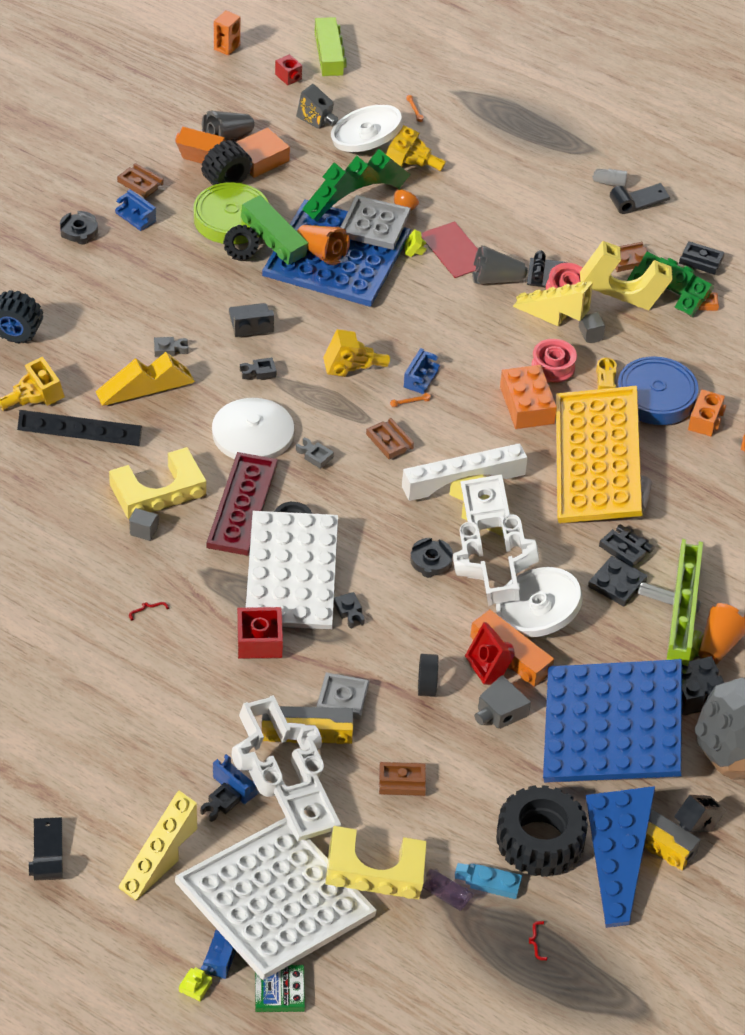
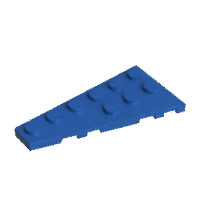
M655 786L586 795L606 928L630 925Z

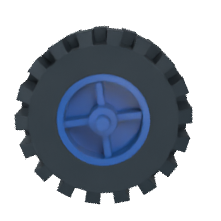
M9 290L8 292H3L0 295V337L18 344L31 341L44 317L40 304L36 303L33 297L31 298L28 294L21 293V291L14 292Z

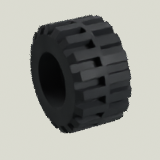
M231 140L216 144L214 148L208 151L209 153L204 157L205 160L202 161V174L212 185L230 182L242 183L246 180L252 168V158L238 143Z

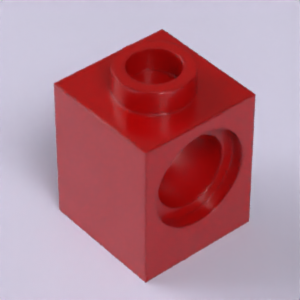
M290 54L275 60V75L287 86L302 80V64Z

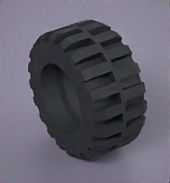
M534 785L529 786L527 790L522 788L516 791V795H510L506 802L503 803L498 817L496 841L501 855L505 856V860L510 865L514 864L515 869L521 872L525 870L528 872V875L532 876L541 874V877H547L550 873H553V875L561 874L562 869L565 871L573 867V863L578 862L581 853H583L588 828L587 817L580 803L577 800L573 801L574 797L570 794L562 793L561 789L556 787L551 789L547 785H542L539 788ZM532 822H544L556 827L561 835L553 839H537L527 834L522 827Z

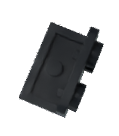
M266 303L229 308L235 337L274 333V312L268 309Z

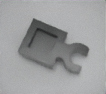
M154 337L155 357H160L165 352L171 356H175V352L188 354V339L181 338L178 341H174V337Z
M303 438L304 446L296 444V451L299 454H305L304 459L319 469L334 458L333 451L318 442L312 445L308 438Z

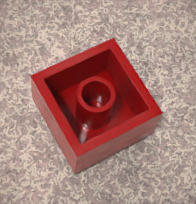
M281 607L237 608L238 659L282 658Z

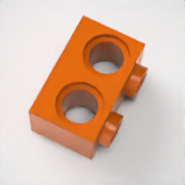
M225 10L214 20V50L229 56L240 46L241 16Z
M702 389L692 411L688 430L711 437L714 429L718 430L721 422L719 416H724L727 406L723 404L725 396Z

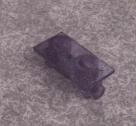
M430 869L426 874L428 879L424 882L422 888L459 911L474 896L472 892L468 891L467 887L460 886L439 873L437 869Z

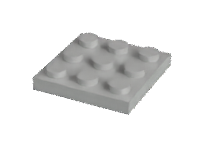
M356 195L341 228L346 230V235H349L350 240L394 250L410 215V208Z

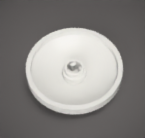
M373 105L364 107L341 118L333 126L331 138L334 146L342 151L360 152L370 150L394 138L403 126V119L400 111L393 106Z
M244 398L225 405L217 412L212 423V437L218 449L235 459L237 452L276 458L290 447L294 437V422L288 411L273 401L262 398Z
M541 567L516 576L519 601L514 600L496 604L498 616L525 637H539L554 633L569 624L578 614L583 596L577 579L571 573L559 568ZM510 580L505 586L513 585L512 580Z

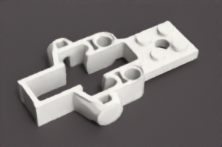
M502 474L460 481L468 522L460 527L463 549L453 554L455 573L457 576L484 580L488 606L514 600L519 601L516 574L539 562L537 543L533 539H524L520 518L509 513ZM487 494L490 496L488 499L485 500L480 499V496ZM502 527L506 551H511L515 546L521 548V555L512 558V556L508 557L513 585L490 588L485 561H481V564L469 562L471 554H477L479 557L483 556L480 530Z
M274 695L266 699L243 703L239 717L249 737L232 748V759L235 767L238 770H249L260 794L266 797L276 796L297 842L332 832L333 826L340 827L341 823L319 780L324 763L318 752L322 745L318 728L315 725L287 723ZM268 714L282 743L286 742L287 739L297 740L300 748L293 751L291 763L301 781L300 784L293 786L285 785L274 756H269L263 763L259 761L255 751L250 752L252 748H255V750L259 749L264 738L254 716ZM304 811H313L315 817H308Z

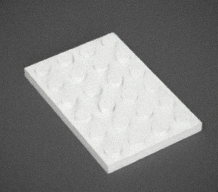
M253 511L246 608L281 607L282 627L332 629L338 515Z

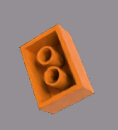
M541 365L503 369L501 372L500 388L515 429L555 424L557 406Z

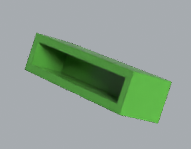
M261 195L242 204L241 218L243 222L253 228V231H256L257 235L265 241L268 247L277 253L281 260L290 265L307 255L308 242Z

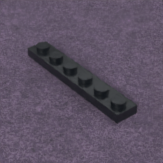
M19 410L17 430L140 446L142 425Z

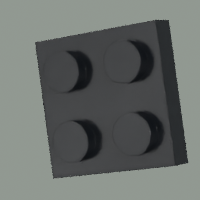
M611 556L589 580L588 587L624 607L637 593L640 584L647 581L648 575Z

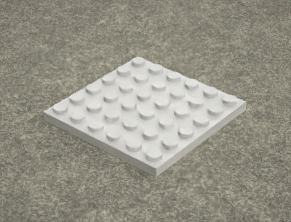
M286 817L175 877V883L262 980L373 918L377 911L357 889L325 884L328 858L309 838L297 842Z

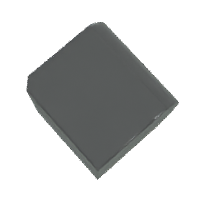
M598 312L587 314L579 321L578 327L587 343H596L604 338L605 324Z
M135 508L129 519L130 535L151 541L158 529L159 515Z

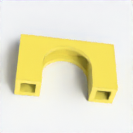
M602 241L580 271V280L593 282L592 290L650 310L672 281L671 266L654 260L646 272L638 279L631 281L618 280L611 273L621 261L620 247Z
M187 447L168 453V468L175 480L163 488H148L140 484L129 465L109 471L110 486L128 519H130L135 508L154 512L206 495V480Z
M333 826L329 845L326 885L419 900L424 880L426 841L403 837L398 864L390 869L377 870L364 865L356 856L355 842L357 829Z

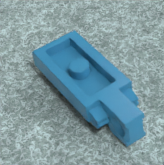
M462 863L457 864L455 879L465 881L466 884L470 885L471 889L512 899L517 898L522 880V875L478 864L468 865Z

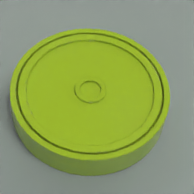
M230 182L213 185L203 190L195 199L193 206L194 225L198 232L207 239L223 244L226 233L232 227L247 225L250 228L241 218L242 204L259 195L267 202L268 200L258 189L246 184ZM242 235L234 239V244L248 242V239Z

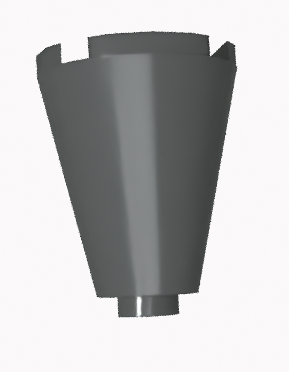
M211 110L207 111V114L202 117V132L224 137L225 141H232L252 132L255 126L254 119L249 114Z
M481 245L475 255L473 265L476 266V272L473 271L472 277L473 282L476 284L521 282L523 278H526L528 268L525 267L524 262Z

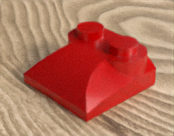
M483 622L465 657L484 685H491L505 674L515 656V650L510 642H503L494 629L487 622Z

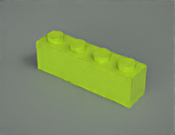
M336 17L315 18L314 33L322 76H342L343 69L347 68V60L344 57L345 50L344 46H342L343 39L342 35H340V24H337Z

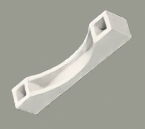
M519 443L403 469L402 488L408 500L412 501L429 497L446 484L468 476L502 474L504 479L525 475L528 457Z

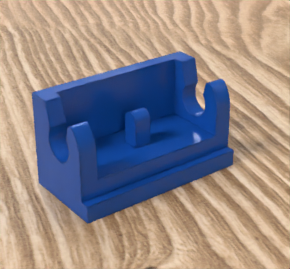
M131 189L117 199L116 202L122 203V205L115 209V213L138 230L142 231L156 222V207Z
M420 348L404 373L403 387L424 394L440 368L439 364L431 362L429 359L437 361L438 356Z
M225 754V760L222 764L218 759L213 762V778L221 785L225 782L241 794V802L245 805L260 792L254 781H251L231 763V757Z
M215 930L201 970L205 974L226 979L236 950L218 930Z

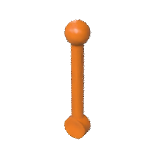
M407 95L406 100L410 102L417 116L416 121L422 122L424 117L419 114L413 102V96Z
M424 393L420 397L398 401L393 399L390 405L396 407L399 404L429 401L431 396L429 393Z

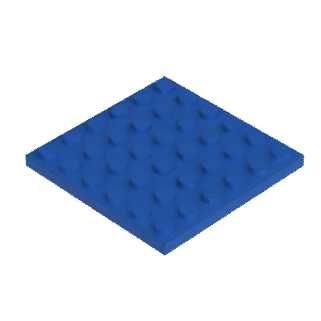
M304 199L290 223L296 231L302 225L341 227L348 211L331 207L316 222L302 210L309 201ZM403 228L394 250L350 240L346 256H342L339 259L341 262L337 265L326 264L309 250H307L305 257L288 265L273 251L262 270V276L371 307L400 255L406 239L411 234V229Z
M681 659L550 666L548 668L543 766L544 783L682 776Z

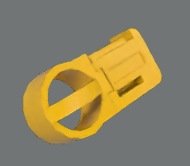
M601 358L597 362V390L616 388L617 364L611 358Z

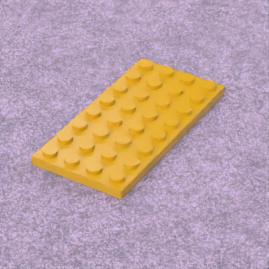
M637 386L556 393L558 523L642 516Z

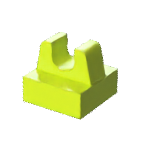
M414 230L406 239L404 245L405 255L410 257L414 254L423 255L427 250L423 247L426 241L421 238L420 231Z
M190 968L179 985V992L201 1001L212 984V977L205 975V972L199 968Z

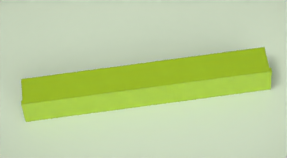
M682 539L666 660L681 659L682 665L688 666L692 649L703 542L699 541L698 545L686 544V539Z

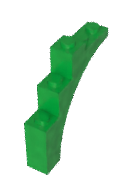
M380 149L377 150L368 163L356 155L345 170L334 162L322 176L325 181L302 210L318 222L334 204L348 194L372 184H388L400 189L411 174Z

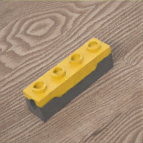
M279 706L287 723L315 725L320 732L322 743L352 744L353 708ZM262 714L261 731L264 736L263 741L281 742L269 715ZM286 740V742L298 743L297 740Z
M651 809L644 847L652 854H656L666 860L671 866H675L683 871L697 854L701 839Z

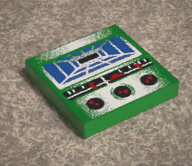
M289 965L264 980L255 972V1012H305L304 965Z

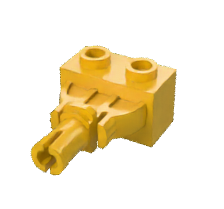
M403 125L400 132L389 145L386 155L401 167L404 163L417 164L421 167L427 164L441 172L446 161L431 154L432 149L426 147L425 143L418 138L419 132Z
M340 329L336 330L323 357L327 374L346 377L348 371H355L360 368L367 369L372 365L388 367L390 363V356L388 354L374 353L373 348L366 347L357 340L355 332Z
M43 356L25 365L27 374L21 378L18 384L13 386V392L0 398V408L4 411L17 403L24 406L28 403H40L43 401L48 406L65 397L60 380Z

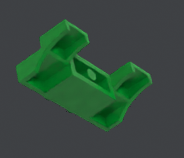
M647 251L638 267H634L627 281L641 277L654 260L671 266L672 281L666 289L680 295L675 309L693 317L700 305L710 296L714 286L695 276L693 269L687 266L682 268L678 266L677 261L671 258L666 260Z

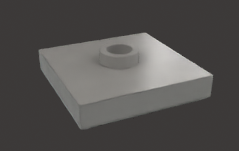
M326 672L317 707L353 708V718L360 720L369 688V680Z

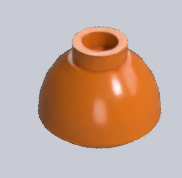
M400 189L396 190L394 194V203L409 207L410 211L414 210L419 204L418 198L409 191Z

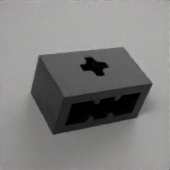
M689 795L674 817L680 822V827L685 831L712 832L727 810L711 796Z

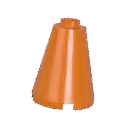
M302 225L297 230L308 242L307 250L326 264H339L341 262L339 259L342 256H346L348 252L350 238L349 235H346V230L341 227Z
M717 603L715 607L714 605L711 607L699 650L701 659L712 657L715 664H718L745 636V615L744 617L739 615V609L723 603Z

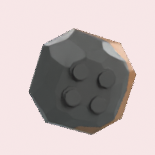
M743 677L714 687L702 708L695 727L697 744L722 775L733 780L745 779V678Z

